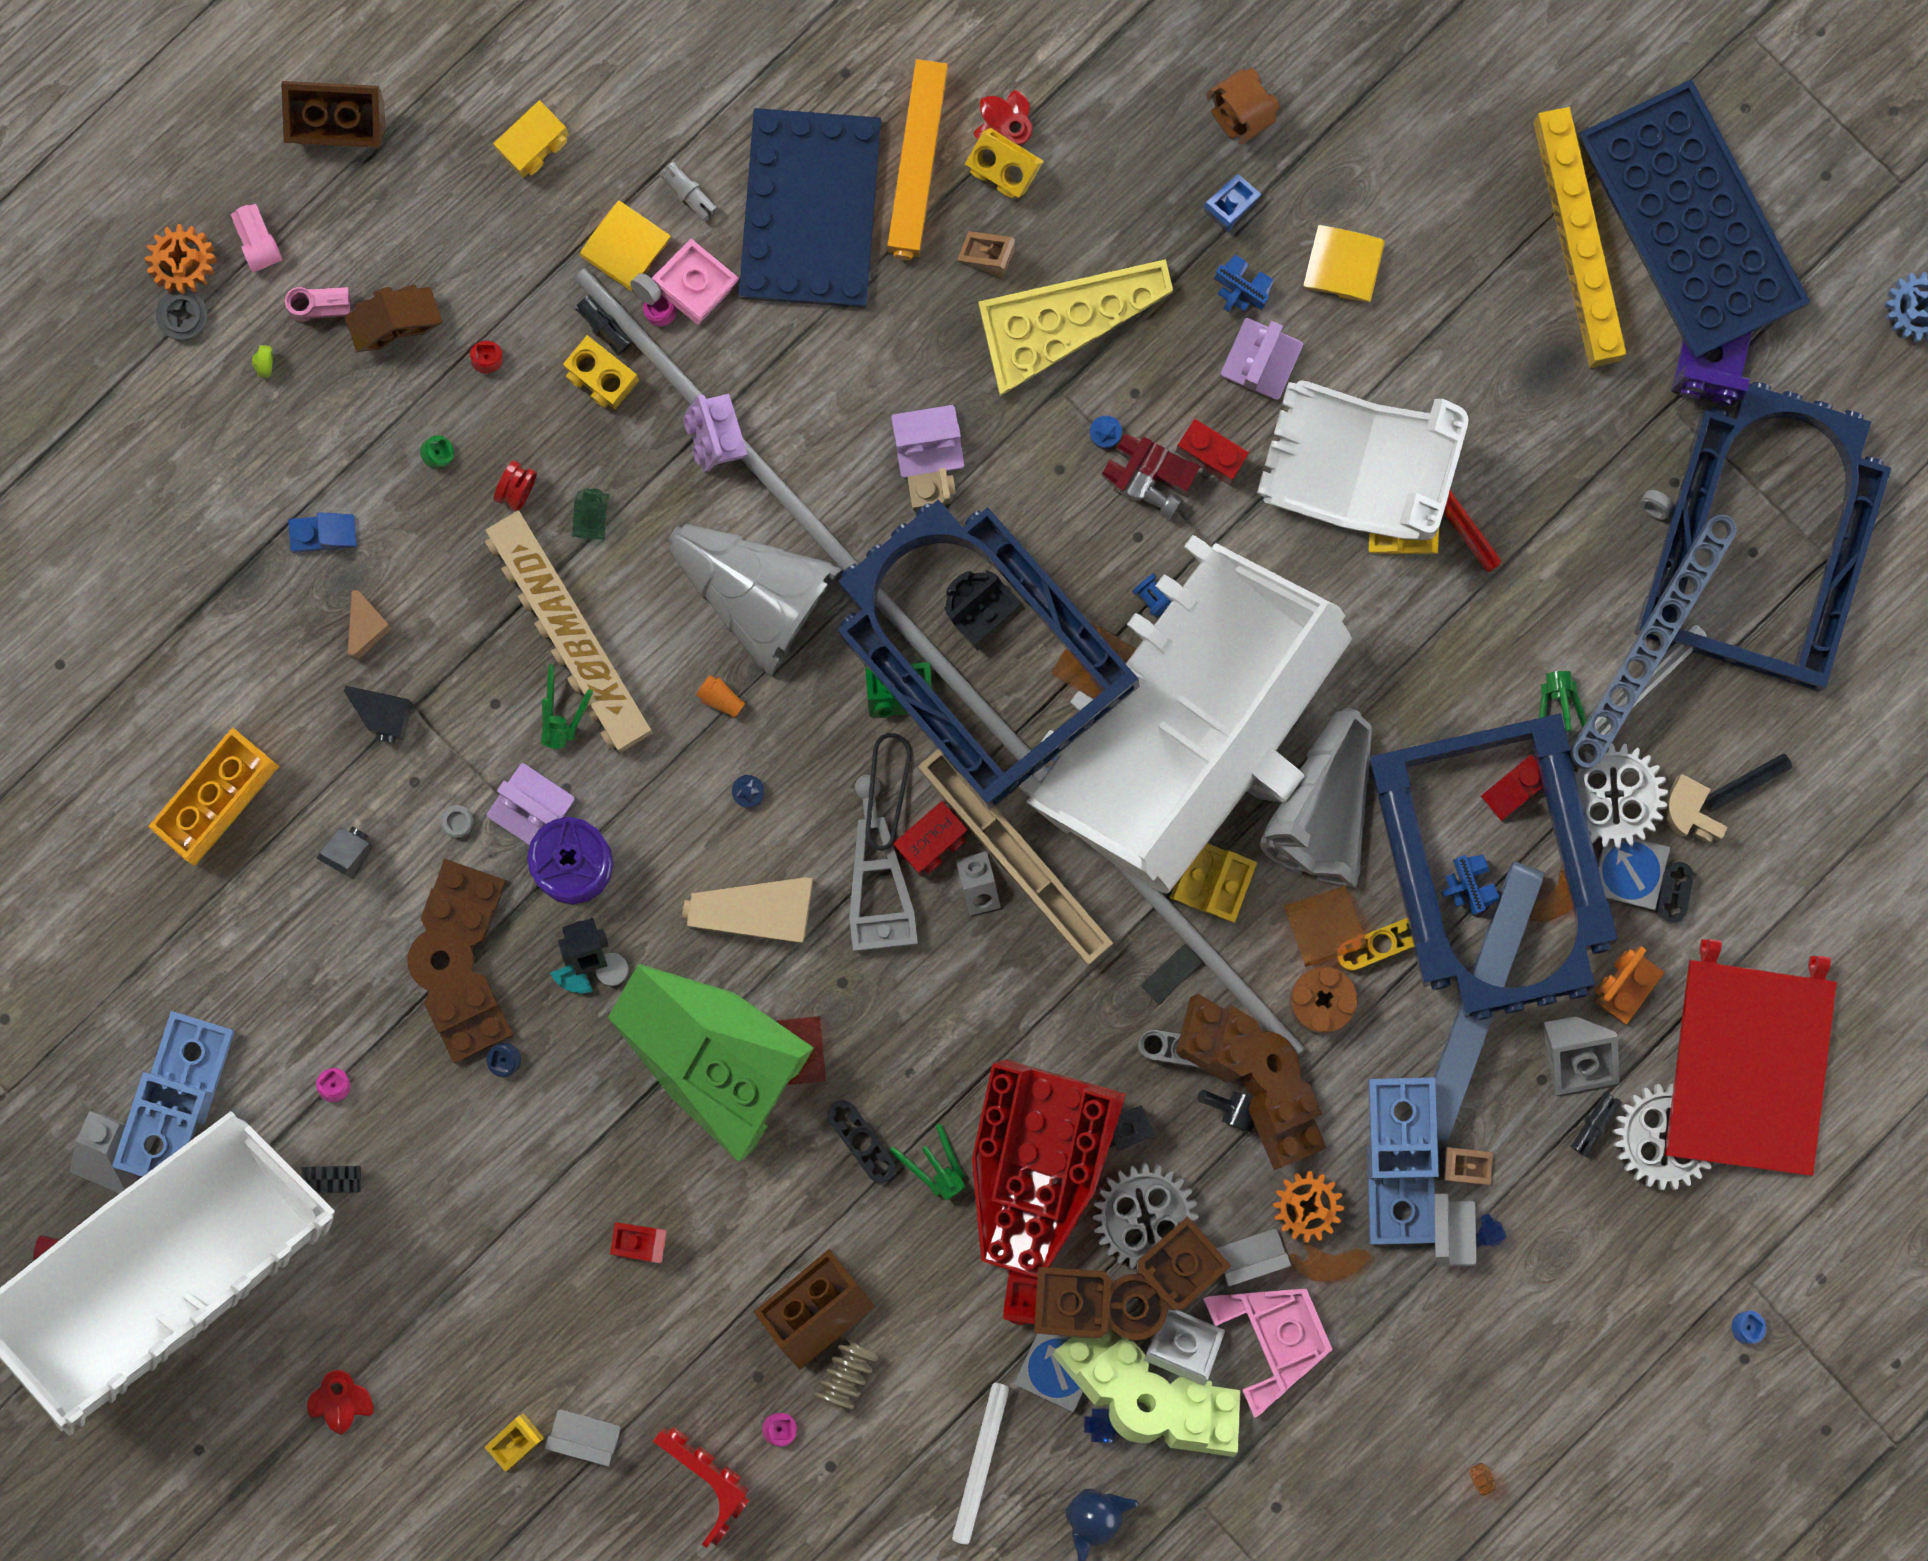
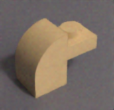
M1683 774L1676 777L1665 799L1667 809H1664V814L1669 827L1681 838L1686 836L1690 828L1695 830L1693 835L1705 842L1711 843L1712 840L1718 841L1722 839L1728 827L1699 812L1711 789Z

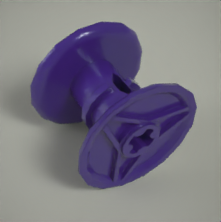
M572 817L554 819L541 827L530 841L527 855L530 874L543 892L557 902L572 905L588 902L602 893L611 879L614 865L611 849L599 830L583 819ZM568 856L576 860L573 866L565 861Z

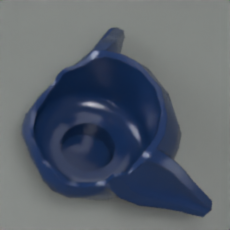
M1084 1489L1074 1497L1066 1508V1517L1072 1527V1537L1078 1561H1086L1092 1545H1103L1114 1537L1121 1527L1122 1513L1138 1507L1139 1503L1137 1500L1113 1494H1103L1094 1489Z

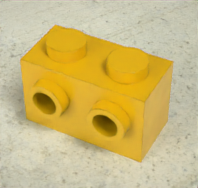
M539 100L500 136L493 145L496 152L524 178L528 173L530 175L536 173L543 166V159L551 151L553 153L558 152L566 144V137L569 134L566 126Z

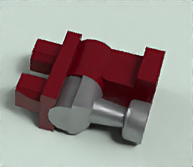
M1125 433L1116 450L1131 458L1126 467H1123L1110 459L1101 476L1115 486L1113 491L1132 501H1141L1143 499L1162 508L1160 515L1170 520L1182 498L1174 493L1167 497L1153 486L1156 481H1159L1184 496L1201 466L1177 456L1145 436L1140 440Z

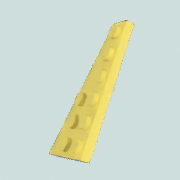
M1166 259L979 301V310L999 395L1002 396L1173 293Z

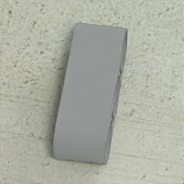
M1149 1030L1139 1038L1138 1051L1145 1059L1200 1068L1187 1059H1181L1177 1055L1176 1047L1181 1034ZM1155 1036L1160 1039L1162 1048L1159 1053L1149 1054L1145 1051L1144 1041L1147 1037Z

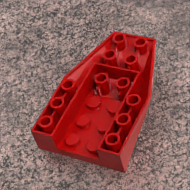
M1007 1059L992 1063L972 1155L982 1262L1035 1278L1038 1276V1267H1051L1095 1193L1126 1093Z

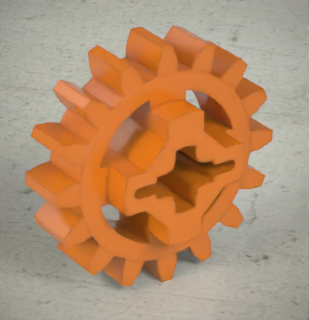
M181 224L177 225L176 232H172L166 227V235L164 237L158 234L154 235L157 241L156 246L147 245V249L152 254L145 257V262L151 266L147 269V272L151 278L155 277L154 282L158 287L165 284V290L169 294L173 292L174 288H177L179 294L184 295L185 288L188 287L195 293L197 292L196 284L200 282L206 286L208 283L204 276L206 274L214 275L215 273L209 265L217 262L215 255L211 254L215 249L211 242H206L208 238L203 232L197 235V231L193 226H190L187 232L184 231ZM188 242L196 245L200 251H197L196 248L190 249ZM161 268H164L166 271H172L174 278L166 275Z
M1307 1171L1305 1179H1302L1298 1172L1294 1173L1295 1182L1291 1183L1284 1179L1282 1182L1286 1189L1284 1191H1275V1194L1281 1197L1280 1202L1272 1203V1207L1280 1209V1213L1274 1216V1220L1283 1219L1284 1224L1280 1230L1282 1232L1289 1228L1293 1230L1291 1233L1292 1239H1296L1299 1234H1303L1304 1242H1309L1310 1236L1314 1234L1315 1238L1320 1241L1322 1240L1321 1232L1323 1230L1332 1234L1334 1231L1330 1224L1332 1222H1341L1335 1214L1336 1211L1344 1210L1343 1206L1336 1205V1200L1341 1198L1342 1194H1333L1331 1191L1335 1186L1334 1181L1327 1185L1323 1183L1325 1179L1324 1174H1320L1315 1180L1313 1179L1312 1171ZM1311 1185L1307 1193L1301 1195L1292 1193L1298 1186ZM1322 1190L1329 1200V1210L1322 1205L1320 1199ZM1313 1196L1312 1205L1316 1207L1315 1212H1308L1303 1217L1304 1208L1300 1206V1202L1308 1201ZM1286 1203L1293 1206L1296 1214L1294 1222L1290 1220L1287 1214ZM1318 1218L1324 1221L1318 1227L1305 1229L1308 1222L1312 1219Z

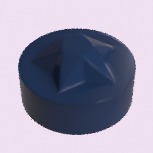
M743 775L732 786L733 799L741 807L753 808L763 800L764 786L757 777Z
M501 1043L489 1050L487 1065L494 1075L507 1077L519 1069L521 1056L517 1048L512 1044Z

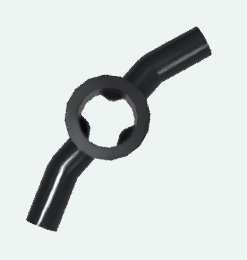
M1206 1090L1199 1092L1197 1097L1199 1102L1224 1112L1221 1122L1252 1133L1255 1124L1248 1109L1253 1097L1232 1091L1228 1100Z

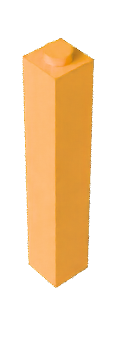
M920 59L915 61L887 245L888 253H893L894 258L901 260H912L913 256L920 257L948 63Z

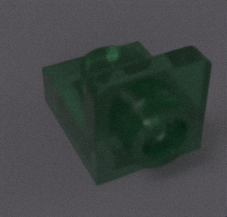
M585 488L583 491L577 492L574 500L572 537L605 539L610 494L602 493L603 491L597 488Z

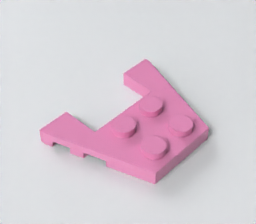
M1306 1288L1207 1296L1203 1298L1215 1326L1247 1313L1272 1371V1377L1242 1389L1254 1418L1263 1413L1268 1406L1282 1396L1288 1388L1333 1350Z

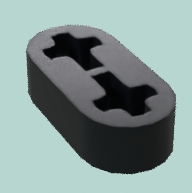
M1675 862L1665 868L1656 904V913L1663 922L1676 923L1681 921L1688 911L1694 873L1686 863ZM1677 868H1680L1681 875L1686 876V881H1681L1676 891L1673 890L1675 879L1670 878V873H1674L1677 871ZM1672 895H1676L1675 906L1680 908V912L1673 914L1671 918L1668 916L1669 912L1664 909V905L1671 902Z

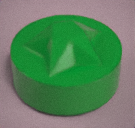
M434 435L422 443L420 455L428 467L441 469L453 460L454 449L447 438L441 435Z

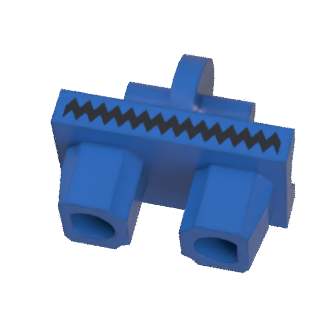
M1234 255L1225 266L1221 264L1214 277L1216 281L1225 286L1218 292L1219 296L1227 300L1223 309L1229 313L1233 306H1236L1244 312L1249 306V303L1243 300L1245 299L1262 310L1268 301V294L1274 280L1262 272L1258 273L1251 284L1241 278L1249 264L1237 255Z
M1463 855L1453 860L1461 884H1458L1455 873L1445 876L1449 888L1441 891L1443 898L1452 895L1457 907L1465 904L1461 893L1464 891L1472 915L1485 911V907L1499 900L1494 883L1478 888L1474 876L1489 871L1484 855L1468 858L1466 855Z

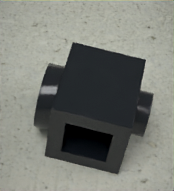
M594 918L577 921L562 927L564 938L559 939L558 943L566 967L573 965L578 976L608 966L604 948L609 947L604 928L597 929Z
M1142 1105L1119 1115L1109 1148L1115 1146L1117 1151H1120L1155 1135Z

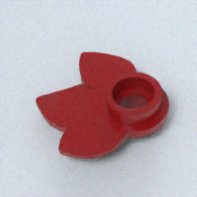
M1017 90L1012 91L1007 100L997 96L982 98L980 100V111L986 122L974 131L973 134L976 139L980 138L984 130L992 128L1017 145L1026 143L1033 132L1032 123L1028 118L1030 105L1027 98ZM1015 124L1021 125V130L1018 133L1011 132V128Z
M343 1370L328 1372L322 1379L321 1387L313 1391L307 1401L309 1417H321L324 1415L329 1428L339 1435L344 1434L350 1428L354 1415L371 1416L374 1409L368 1390L354 1384L351 1375ZM333 1383H340L343 1386V1390L336 1392L331 1388V1385Z

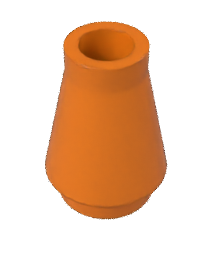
M711 674L708 675L695 694L701 699L700 703L724 712L733 718L738 715L745 704L719 676L715 678Z

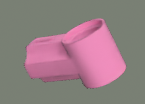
M256 204L245 205L236 209L231 214V217L243 243V246H241L251 271L254 273L283 261L272 234L269 235L258 206Z
M296 287L287 293L285 305L291 318L298 322H305L314 318L344 317L350 313L349 289L345 287L307 290L303 287ZM305 298L309 301V305L303 311H296L292 308L295 300Z

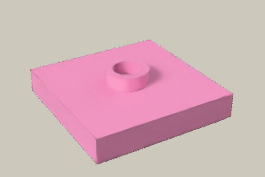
M690 239L651 278L659 286L661 295L697 325L730 293L740 280L739 277L693 239Z

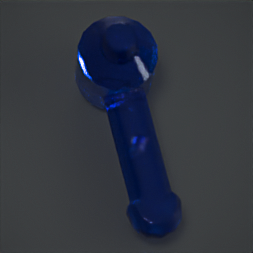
M1489 1213L1481 1216L1482 1225L1478 1231L1479 1233L1476 1234V1248L1482 1245L1492 1247L1500 1245L1507 1238L1502 1223L1494 1220Z

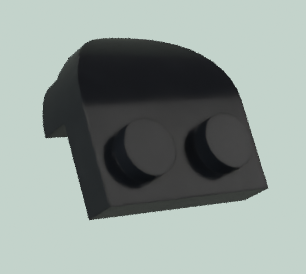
M986 570V573L967 571L955 578L947 588L946 607H944L955 628L977 651L1026 609L1023 603L1002 583L1001 579Z

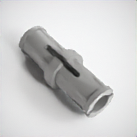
M675 162L670 163L667 167L675 177H672L665 168L660 173V177L677 192V198L682 203L686 202L703 222L707 221L710 216L702 207L704 206L712 215L715 214L718 207L699 190L700 185L696 181L692 182Z

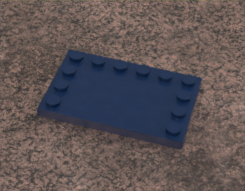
M754 108L739 299L867 308L881 117Z

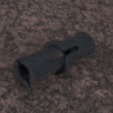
M590 295L583 298L576 305L577 307L574 309L593 328L592 332L596 337L600 336L617 356L623 354L633 342L614 323L615 319L611 314L607 315Z
M1604 1091L1590 1116L1586 1115L1583 1120L1585 1125L1570 1147L1588 1158L1589 1153L1601 1134H1606L1608 1131L1607 1125L1622 1102L1617 1098L1614 1099L1613 1095Z

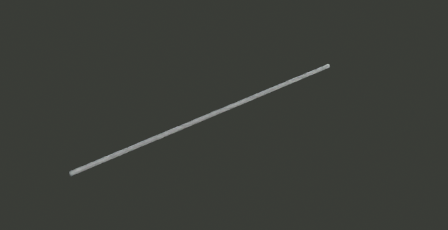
M583 268L577 273L574 279L607 315L611 314L618 327L690 405L697 396L703 395L587 268ZM743 439L747 456L741 458L746 466L843 571L852 564L858 565L859 563ZM879 587L876 607L927 662H930L931 667L1018 761L1027 755L1031 750L883 589ZM1046 766L1033 775L1039 782L1047 773ZM1117 867L1267 1031L1275 1032L1285 1037L1298 1055L1304 1049L1303 1045L1163 893Z

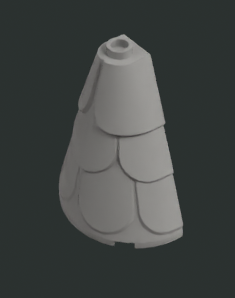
M685 524L682 528L677 526L667 541L671 544L669 549L671 555L700 596L707 598L727 629L734 633L760 670L765 671L771 677L789 653V645L821 597L827 596L843 572L842 569L834 566L831 562L786 552L782 548L743 540L742 536L690 524Z
M1344 708L1342 711L1335 712L1306 755L1307 760L1300 768L1305 777L1287 802L1279 805L1266 826L1260 842V847L1265 855L1282 867L1300 875L1303 872H1307L1310 875H1318V881L1347 887H1356L1360 875L1366 784L1369 781L1372 725L1361 717L1359 711Z

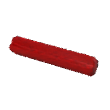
M1449 490L1443 513L1487 572L1494 570L1501 564V559Z

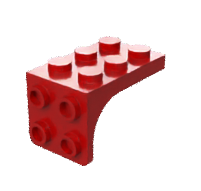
M664 1427L653 1442L710 1484L718 1497L719 1516L717 1522L701 1544L705 1548L711 1542L717 1546L730 1528L725 1522L731 1515L737 1519L750 1501L745 1497L749 1489L739 1483L742 1477L727 1466L722 1470L712 1463L715 1457L704 1448L699 1446L695 1450L686 1443L689 1438L675 1427L668 1430Z

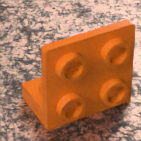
M1642 946L1635 949L1629 948L1627 951L1624 950L1613 965L1617 968L1613 975L1610 974L1608 977L1605 976L1594 990L1598 996L1593 1002L1624 1025H1627L1665 973L1643 957L1646 949Z

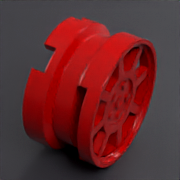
M512 460L499 480L493 501L499 504L507 503L511 510L515 512L520 511L534 486L537 471L530 468L525 470L521 468L520 463Z

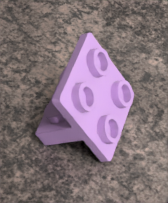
M1245 318L1221 371V377L1278 401L1303 347V342L1281 333L1283 325L1271 321L1269 327L1254 320Z
M725 394L705 399L704 395L697 396L683 417L685 430L688 434H692L695 444L693 446L695 462L698 465L701 464L703 472H707L714 465L745 458L747 451L730 395Z
M953 405L892 415L891 419L902 478L939 472V468H946V471L964 468L960 429Z
M521 763L509 782L503 781L497 792L500 795L488 811L487 817L530 845V841L541 827L554 819L564 817L575 801V798L526 764Z

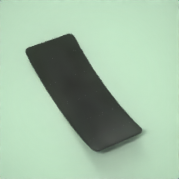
M1183 944L1141 984V987L1156 1003H1160L1202 963V960L1186 944Z

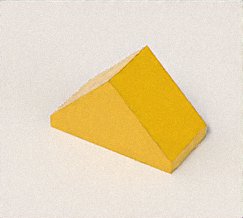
M523 1413L485 1446V1449L506 1472L545 1438Z

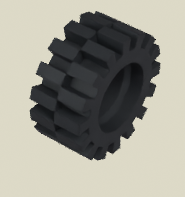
M361 1166L301 1167L302 1179L316 1193L361 1192Z

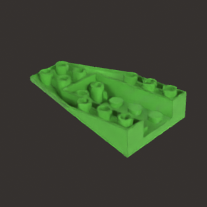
M642 964L637 965L608 1016L612 1024L669 1096L738 1162L754 1151L768 1127L764 1123L789 1080L800 1073L814 1049L734 992Z

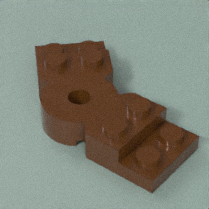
M444 858L434 888H431L421 916V921L426 931L420 934L412 943L408 952L407 963L414 981L420 987L429 991L424 1004L453 1063H457L514 1036L487 977L473 972L475 956L472 947L485 942L507 880ZM440 952H446L450 958L449 965L443 970H437L433 963L434 957Z
M1200 994L1190 997L1176 1053L1225 1083L1237 1078L1241 1079L1246 1089L1255 1096L1251 1098L1248 1110L1273 1169L1277 1170L1326 1149L1327 1147L1315 1121V1117L1322 1115V1112L1310 1084L1300 1079V1062L1291 1043L1278 1033L1269 1031L1262 1033L1257 1020L1232 1005L1223 1009Z
M1187 1216L1137 1260L1136 1274L1124 1275L1113 1281L1105 1271L1038 1267L1034 1334L1099 1339L1110 1330L1116 1336L1125 1340H1144L1153 1336L1162 1328L1166 1321L1168 1310H1183L1227 1271L1231 1265ZM1130 1298H1138L1144 1305L1143 1313L1138 1317L1131 1316L1126 1311V1303Z

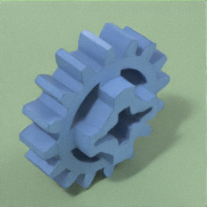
M1922 272L1918 279H1916L1914 273H1910L1906 277L1907 283L1900 278L1895 283L1897 289L1891 288L1887 293L1893 300H1888L1884 304L1885 308L1892 311L1885 317L1886 320H1894L1896 323L1891 330L1894 332L1902 329V339L1907 338L1910 334L1913 335L1914 343H1918L1923 335L1928 342V292L1918 289L1924 288L1928 290L1927 272ZM1900 301L1904 304V314L1901 313ZM1921 303L1924 304L1925 308L1918 312L1915 307ZM1910 323H1918L1923 327H1916Z

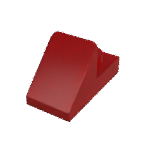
M1532 755L1528 756L1480 796L1500 821L1542 788L1537 762Z
M615 1222L610 1255L662 1263L667 1230Z

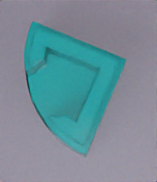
M573 965L565 966L550 973L554 981L569 992L584 994L593 991L586 973L577 976Z

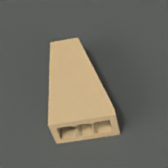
M804 877L691 893V900L684 901L682 919L687 920L688 928L804 945L814 880L813 878Z

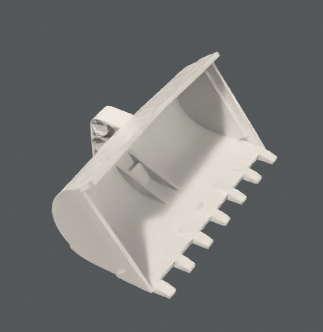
M1194 535L1190 537L1184 548L1200 564L1183 587L1165 574L1160 578L1155 587L1171 603L1156 624L1153 625L1137 613L1127 623V626L1143 640L1126 663L1139 678L1140 687L1057 755V760L1041 782L1031 776L1019 786L1029 797L1026 802L1064 833L1072 832L1124 872L1163 893L1171 891L1246 792L1262 800L1280 803L1287 802L1305 776L1276 750L1352 640L1349 631L1342 622L1345 614L1339 606L1217 543L1211 548ZM1078 691L1070 703L1080 711L1093 699ZM1049 730L1042 741H1044L1054 731Z
M230 1111L102 1206L0 1288V1360L48 1413L61 1432L64 1430L70 1436L74 1433V1426L76 1424L82 1427L88 1415L107 1401L110 1403L114 1402L118 1393L124 1394L127 1391V1386L147 1371H153L157 1368L158 1363L166 1361L170 1354L190 1339H194L200 1331H204L209 1324L227 1309L237 1305L239 1299L246 1298L249 1291L268 1275L274 1276L279 1267L284 1268L288 1264L290 1257L305 1244L313 1245L317 1242L319 1235H326L332 1224L335 1211L245 1121L238 1119Z

